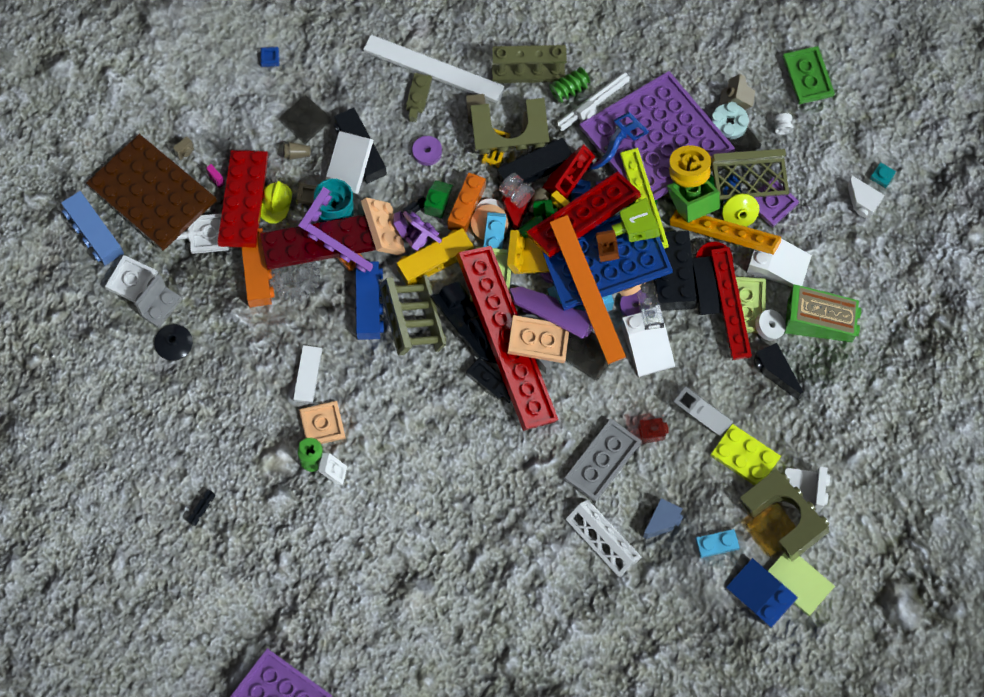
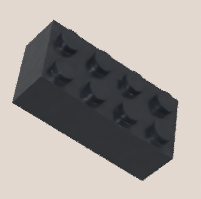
M689 231L665 232L669 247L665 248V252L673 273L653 280L656 308H659L660 311L694 309L696 292Z

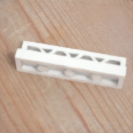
M589 500L580 503L566 518V521L618 577H621L630 566L641 559V555ZM578 513L583 517L584 525L578 524L573 519ZM588 529H594L597 532V539H592L589 536ZM602 543H607L610 546V554L602 550ZM615 558H621L626 565L620 569L616 565Z

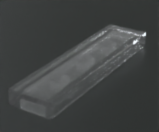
M654 281L642 283L641 289L636 292L644 328L645 330L664 328V320Z

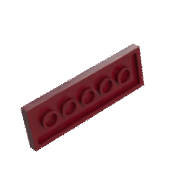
M365 215L312 224L357 254L376 250ZM300 226L260 233L267 270L340 257L341 253L337 250L330 251L323 246L325 242L320 239L317 241L307 236L309 232Z

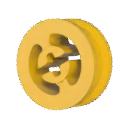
M687 145L677 148L671 154L669 175L676 184L683 187H697L709 179L711 157L703 148Z

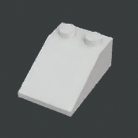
M781 239V243L774 255L754 249L747 273L793 287L794 284L802 286L812 255Z
M659 308L622 318L621 328L638 377L675 367L665 323Z

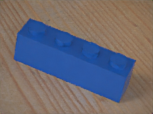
M379 261L370 262L373 264L371 272L367 270L364 273L356 268V331L358 340L380 339V333H384V321H380V315H384V305L380 303L382 295L379 287L380 279H383V268H379Z

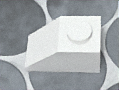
M852 176L847 187L853 209L861 217H866L870 220L885 195Z

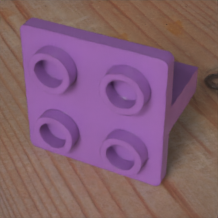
M404 211L403 215L412 224L409 228V235L404 238L413 249L418 251L420 247H423L427 242L428 236L441 243L442 240L438 236L440 233L435 230L433 225L428 222L424 223L414 212L409 214Z

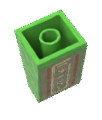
M794 284L787 300L786 328L784 333L853 342L860 332V325H857V319L861 317L859 300Z

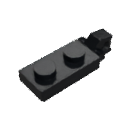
M478 358L467 369L466 374L497 399L502 397L510 404L511 398L503 377Z

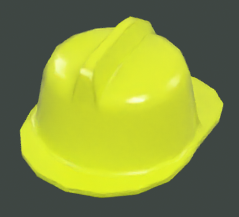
M277 181V183H271L265 188L261 209V218L264 221L276 224L286 218L292 200V191L286 184Z

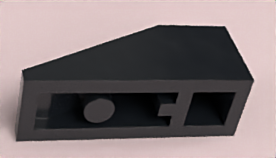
M775 343L757 351L753 360L755 367L761 370L765 377L795 399H801L804 392L779 345Z

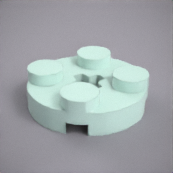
M729 102L715 109L712 115V122L725 137L737 139L746 132L749 118L742 107L738 106L735 102ZM727 118L733 119L734 124H727Z

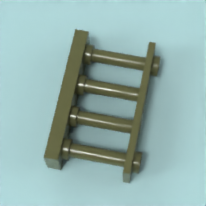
M566 45L492 46L493 82L540 83L554 82L555 80L558 81L561 77H565V63H567Z
M424 275L416 285L397 286L394 283L393 277L386 278L379 287L398 356L405 355L414 345L434 344L435 352H439L446 345V335L443 333L435 302L430 297L433 294L428 276ZM419 292L422 302L401 303L398 293ZM424 309L426 319H404L402 311ZM429 326L431 336L411 338L407 328Z

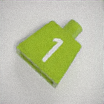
M647 198L619 212L621 222L612 225V230H615L616 236L626 233L629 242L660 236L658 224Z

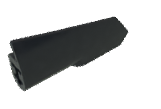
M460 282L444 286L439 294L431 295L432 300L480 359L497 364L478 312Z

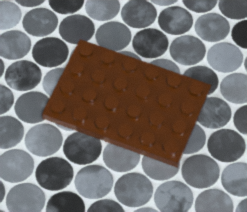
M138 134L86 182V185L162 251L217 201L214 195L141 134Z

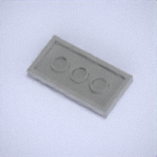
M610 418L564 480L596 503L640 446L642 440Z

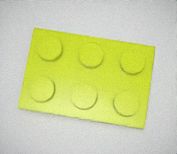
M734 424L730 426L710 455L754 486L770 474L781 458V455Z

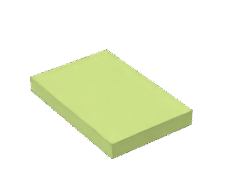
M736 277L747 333H758L755 321L757 316L766 310V279Z
M783 553L768 570L798 597L794 604L807 616L814 612L835 587L800 556L792 562Z

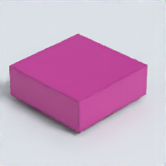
M212 164L207 166L208 176L218 188L224 186L223 177Z

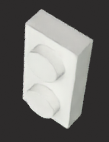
M322 453L318 472L335 484L343 485L347 466L330 453Z

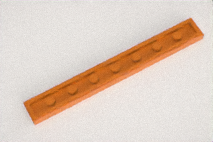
M568 215L551 221L550 225L607 364L609 365L626 358Z

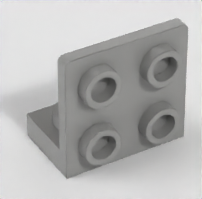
M157 274L155 278L148 282L146 290L137 296L135 305L140 316L159 329L181 302L182 298L168 289L162 276Z

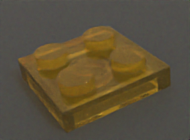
M778 502L746 524V528L768 557L781 550L779 541L796 528Z

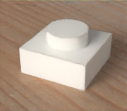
M591 100L576 110L580 123L598 113L595 103Z

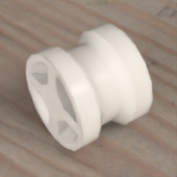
M782 113L774 117V123L776 124L775 132L777 134L785 135L794 130L791 124V114Z

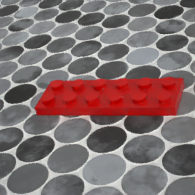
M231 150L218 236L219 247L256 248L269 157L268 151Z
M617 171L528 230L527 235L550 258L561 250L550 225L551 221L568 215L578 239L640 198V191Z

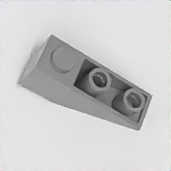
M687 386L684 387L674 400L677 405L720 437L725 434L733 423L732 420Z

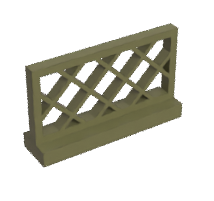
M785 149L713 154L711 156L714 186L720 192V200H728L736 194H742L736 189L741 182L749 188L748 192L744 194H749L754 198L788 195L789 187L784 157H786ZM773 163L780 164L781 171L778 175L769 168ZM754 165H760L765 169L760 176L752 170ZM737 166H742L747 170L743 177L734 171ZM723 167L729 173L723 178L718 174L717 168ZM766 171L774 177L771 184L762 178ZM748 173L757 179L753 185L744 179ZM730 174L739 180L735 187L726 181ZM776 180L783 184V191H777L772 186ZM758 181L767 187L764 192H759L754 188ZM723 184L732 190L728 195H721L720 187Z

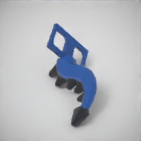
M630 112L614 119L617 125L615 126L614 134L607 138L609 144L604 147L606 152L601 154L600 160L596 159L594 164L592 162L586 171L590 172L607 164L617 152L620 142L627 137L626 134L635 141L648 134L649 131ZM629 117L632 122L623 125L619 120ZM640 128L643 133L634 136L630 131Z

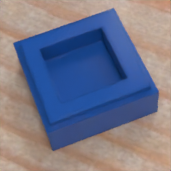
M279 47L261 48V67L280 66Z

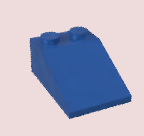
M753 558L726 587L770 628L777 623L798 599L792 591Z

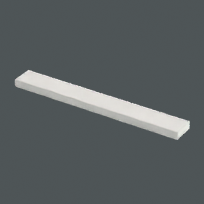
M370 35L364 47V53L416 73L432 76L434 80L473 95L485 94V99L494 103L498 102L504 90V85L374 35Z

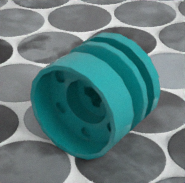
M327 179L317 185L314 191V201L323 187L330 190V196H332L328 205H323L320 209V212H322L318 219L320 223L353 216V192L345 181Z

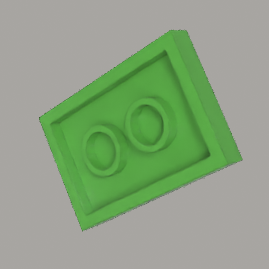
M818 46L783 55L798 104L834 97L835 92Z

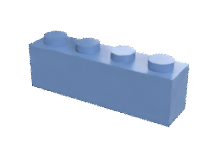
M81 191L61 202L64 208L62 213L67 220L71 219L73 221L72 227L76 233H81L84 236L82 241L86 247H92L94 250L92 254L97 262L102 261L106 266L124 254L119 243Z

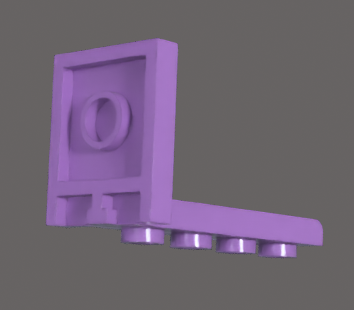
M323 187L298 226L308 231L307 236L317 241L320 239L325 242L323 246L330 251H339L342 259L347 262L352 260L357 263L356 268L364 273L367 270L371 272L373 269L372 263L311 224L312 221L317 222L322 214L320 209L323 205L327 206L332 199V196H330L331 191Z

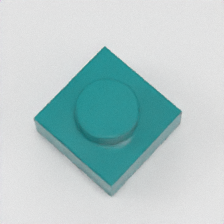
M880 162L870 180L887 188L897 171Z

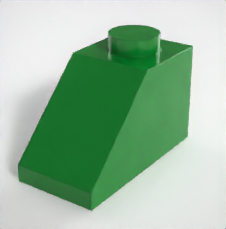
M434 181L424 204L426 215L443 219L452 192V184Z

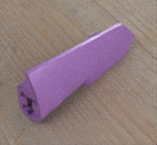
M521 286L510 288L514 304L520 306L525 313L535 314L539 318L550 321L580 338L588 337L593 330L586 311L576 308L564 311L562 304L555 297Z

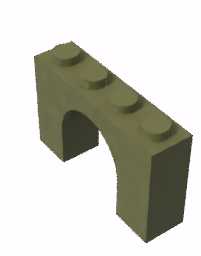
M536 98L525 101L526 130L520 136L511 139L501 137L494 131L491 124L489 104L471 105L470 115L475 152H479V155L490 154L492 150H498V153L508 152L511 148H516V151L527 150L529 146L542 148L549 144L545 99Z
M775 469L742 495L740 502L753 518L769 505L776 502H787L798 509L801 515L799 524L779 541L780 549L793 562L829 533V522L823 515L819 516L815 512L816 508L809 500L805 501L802 497L803 493L797 486L793 487L789 483L790 479L784 472L780 473Z

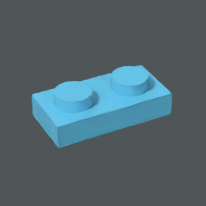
M487 212L483 247L492 246V248L502 249L506 214Z
M735 529L695 539L700 558L739 550L740 548Z

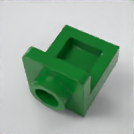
M552 200L533 202L534 216L542 214L546 219L557 212V208H553Z

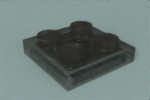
M304 95L279 117V121L306 144L331 121V117L307 95Z

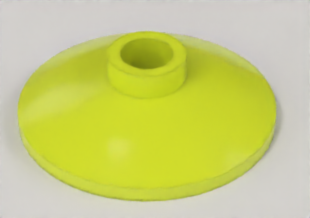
M744 193L730 197L722 209L724 221L745 227L751 225L759 214V205L756 199Z

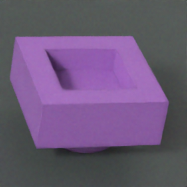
M400 211L393 215V223L402 238L408 236L409 221L406 217H403Z

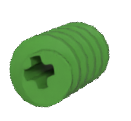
M579 67L577 71L573 70L571 74H566L565 77H561L558 81L555 80L552 84H549V88L554 98L559 103H563L562 97L568 100L569 93L574 97V90L581 93V86L585 90L588 89L587 83H590V79L586 71Z
M314 438L303 439L299 443L298 448L301 466L309 472L319 470L318 465L323 453L321 443Z

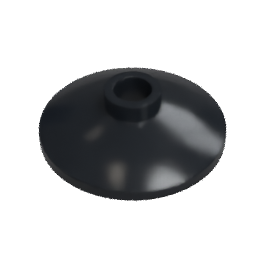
M178 324L163 327L156 334L154 346L158 355L169 361L184 358L189 354L193 345L192 335L189 330ZM171 338H176L175 342L173 343L169 342V340Z

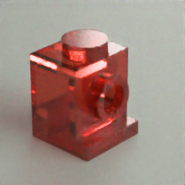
M662 417L644 421L639 420L638 429L642 444L665 440L669 430L667 422H663ZM651 427H657L658 430L653 431Z

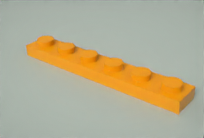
M676 209L670 219L671 226L772 255L775 254L781 243V236L706 215L688 223Z

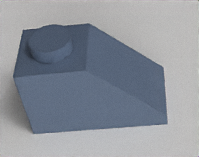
M661 498L644 532L643 538L648 539L673 531L675 525L679 527L684 517L681 515L683 508Z

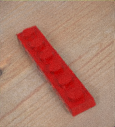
M730 247L713 249L710 251L732 361L751 358L752 354Z

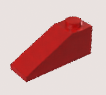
M582 144L550 175L542 188L551 195L557 190L567 199L596 156Z

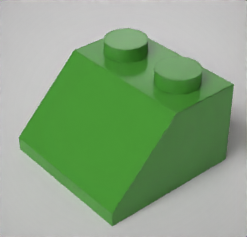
M708 180L697 187H683L675 182L667 185L677 212L688 223L720 209V192Z

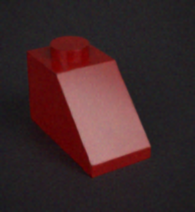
M511 186L508 192L505 191L502 202H504L505 213L512 229L519 230L532 194Z

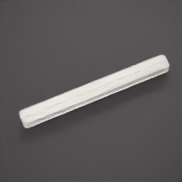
M623 72L557 121L556 126L561 131L565 130L579 119L576 112L579 107L589 100L593 101L595 106H597L628 83L630 77L627 73Z

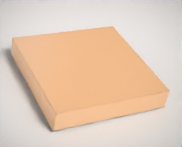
M337 401L299 409L305 438L317 439L321 444L346 439Z

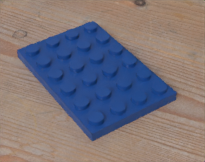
M620 215L608 218L578 238L601 297L673 273L660 237L629 242L626 233L618 235L616 239L619 259L600 262L596 233L612 230V225L621 222ZM561 250L550 258L542 251L563 310L582 305V300Z

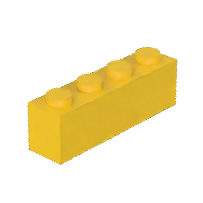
M463 228L451 231L448 236L441 239V243L434 240L431 245L420 247L414 254L400 258L397 262V270L406 285H415L424 275L430 277L458 262L456 257L458 252L474 249Z

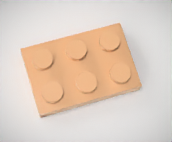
M367 197L361 200L376 251L399 256L406 253L404 241L393 223L394 214L391 204Z
M513 315L507 354L565 363L569 331L550 321Z

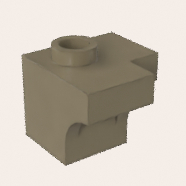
M738 74L728 80L727 87L721 90L719 106L735 102L744 110L753 107L756 90L748 86L746 76Z

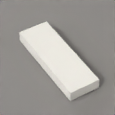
M303 345L294 402L313 404L322 355V348Z

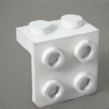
M819 467L817 472L793 468L785 470L784 473L790 479L789 483L793 487L797 486L803 493L802 497L806 502L809 500L815 506V511L820 512L824 505H827L828 493H825L826 486H829L830 474H827V467ZM781 502L785 507L796 508L790 503Z

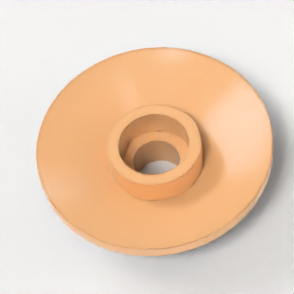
M483 205L472 216V230L483 241L487 212L506 214L502 208L496 205ZM506 215V223H505V231H504V234L506 233V231H507V229H508V217H507V215Z

